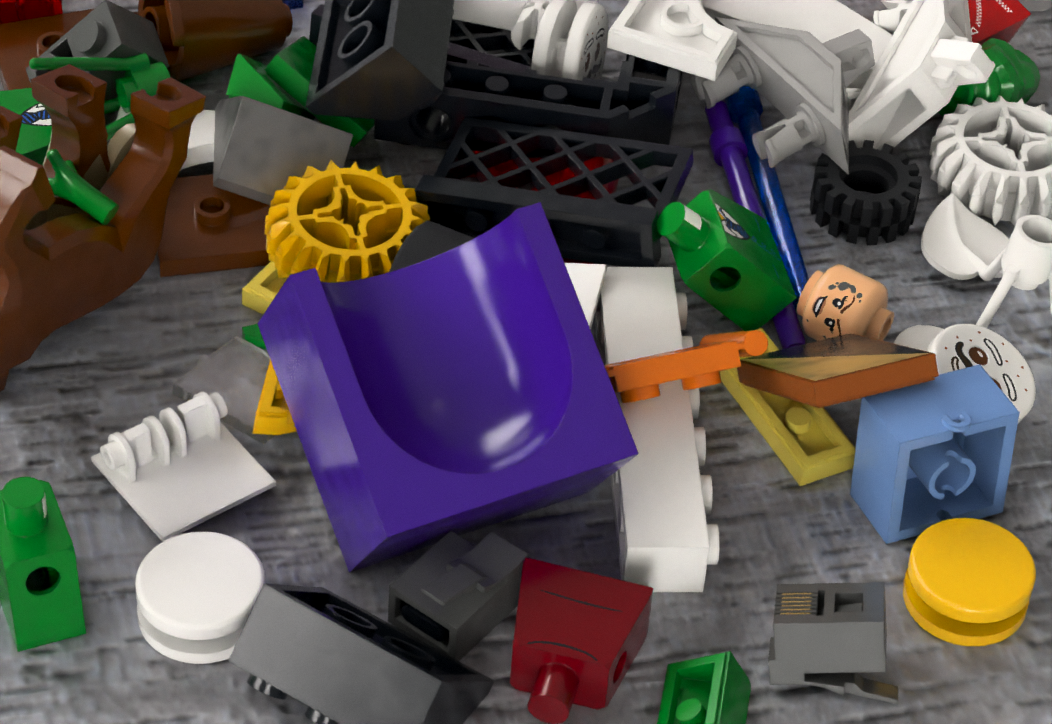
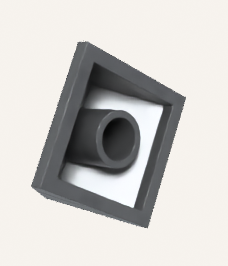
M245 96L222 99L215 108L213 186L271 205L275 191L282 190L286 186L289 176L302 178L307 166L325 171L330 160H332L339 168H343L353 134Z

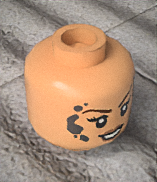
M841 264L830 267L824 273L819 270L814 272L800 295L796 309L797 314L802 316L804 333L817 341L845 334H856L884 341L894 319V312L887 310L888 290L886 286Z

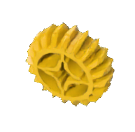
M330 160L325 171L307 166L302 178L289 176L286 186L282 190L275 191L269 208V215L265 217L264 234L266 235V251L269 261L275 263L278 278L287 279L291 274L316 268L321 282L328 283L354 281L388 273L397 252L408 235L416 226L430 221L428 206L417 202L415 188H404L401 175L384 177L380 165L370 171L360 169L356 160L350 168H339L332 160Z

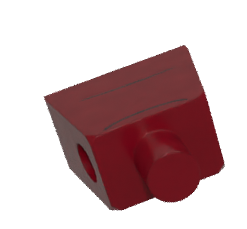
M525 557L513 639L510 684L516 690L531 693L527 707L535 718L545 723L559 724L566 721L569 717L572 704L596 710L608 706L645 642L653 596L652 587Z

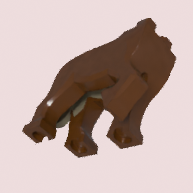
M70 64L31 79L32 97L42 104L51 116L52 132L47 152L51 149H57L64 161L70 160L74 163L76 171L82 178L119 205L117 213L106 225L101 224L72 202L54 195L48 178L55 177V171L48 158L45 156L43 164L40 165L16 152L23 116L0 106V392L5 390L9 369L29 360L46 337L56 329L104 306L138 282L153 263L163 237L169 192L187 158L191 124L196 115L204 109L205 95L171 77L158 82L156 95H148L145 89L131 93V113L135 123L126 124L120 128L107 146L108 134L104 116L106 81Z

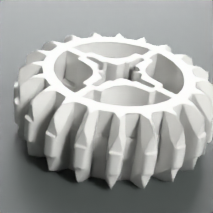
M998 95L995 102L989 103L983 98L976 97L972 106L958 104L954 113L944 114L942 123L937 128L936 136L932 137L929 151L931 155L929 165L931 170L930 179L937 182L939 195L947 197L954 193L972 213L978 217L985 216L991 218L994 226L1000 220L1010 221L1015 226L1017 220L1025 215H1039L1052 219V115L1046 113L1045 104L1032 107L1024 104L1022 98L1017 103L1006 102L1000 95Z

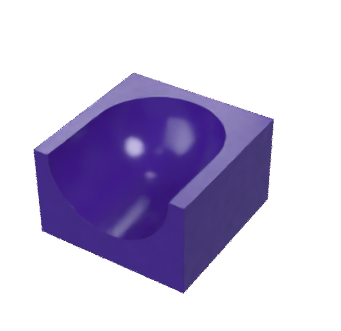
M541 202L516 209L495 227L456 248L392 272L354 281L336 283L321 282L316 268L291 274L257 323L349 573L436 544L450 530L460 536L589 493L639 454Z

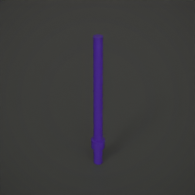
M720 101L710 109H707L706 106L705 114L712 132L709 138V145L715 162L724 169L734 202L764 218L745 161L748 149L741 130L734 127L725 102ZM791 302L772 318L782 349L807 344L794 304Z

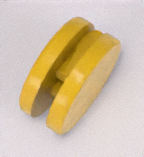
M976 518L947 519L926 528L915 540L904 578L903 598L912 618L931 635L943 641L961 646L978 647L991 645L1013 635L1023 623L1036 580V567L1033 557L1024 543L1007 529L992 522Z

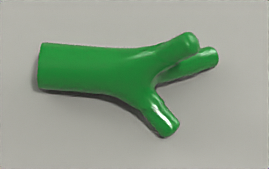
M57 149L49 150L46 157L55 171V177L48 178L54 195L77 205L101 224H108L117 213L119 205L82 178L76 171L74 163L70 160L64 161Z

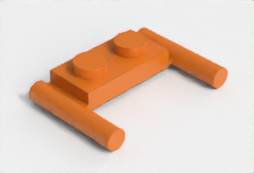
M759 330L708 334L701 339L699 346L604 366L615 393L620 392L622 403H629L661 396L660 383L681 379L683 390L722 383L719 371L740 367V357L762 355L767 350L768 339Z

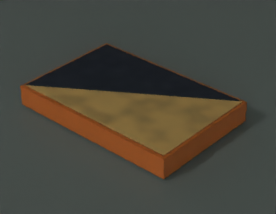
M845 334L765 353L760 356L740 359L741 366L737 367L739 382L745 386L817 408L935 380L934 377L939 376L935 353L856 334Z

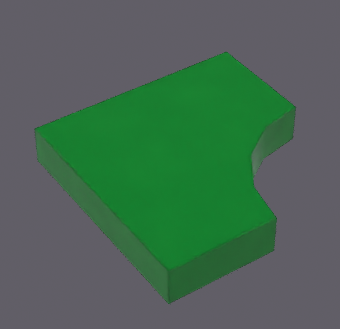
M302 36L276 54L264 70L272 80L305 107L316 46L305 36ZM313 114L323 124L353 134L350 147H355L367 136L374 127L375 119Z

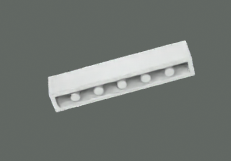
M607 267L594 316L597 348L604 365L693 347L692 336H682L681 330H685L687 325V296L685 292H676L673 267ZM681 379L659 384L661 396L629 403H622L620 392H616L618 402L639 453L610 476L621 580L652 587L653 592H703L707 565L718 564L719 530L717 524H707L706 514H711L713 489L711 475H700L699 466H704L706 458L704 427H694L693 419H698L699 388L683 390Z

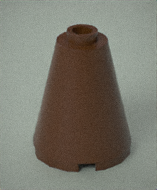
M139 0L138 12H133L154 23L169 63L167 70L170 77L179 82L232 65L238 53L253 58L280 49L286 37L291 34L293 25L291 10L282 0Z

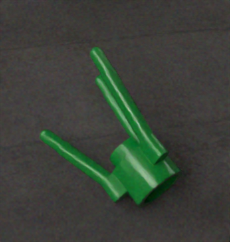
M147 53L127 58L52 57L32 58L29 61L30 68L35 70H55L70 64L83 71H126L125 77L116 79L118 97L104 102V115L119 111L120 105L125 113L131 112V93L145 89L148 95H156L158 82L170 78L164 63L156 62L150 64ZM132 113L106 126L107 140L111 139L124 125L135 123Z

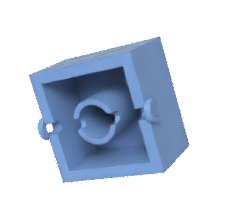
M980 364L940 374L938 377H934L935 380L861 398L850 495L886 544L918 536L926 528L940 522V520L952 518L981 519L1003 513L1020 412Z

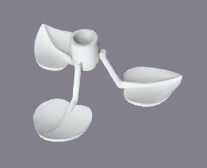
M954 193L948 195L935 208L925 225L921 238V250L926 260L935 269L953 279L968 280L978 275L984 281L1002 278L976 325L988 328L1011 286L1021 290H1033L1039 284L1046 282L1047 279H1049L1050 313L1052 314V220L1039 215L1022 216L1017 220L1011 237L1008 238L995 226L972 213ZM930 325L912 326L902 331L897 336L894 344L924 351L944 329Z

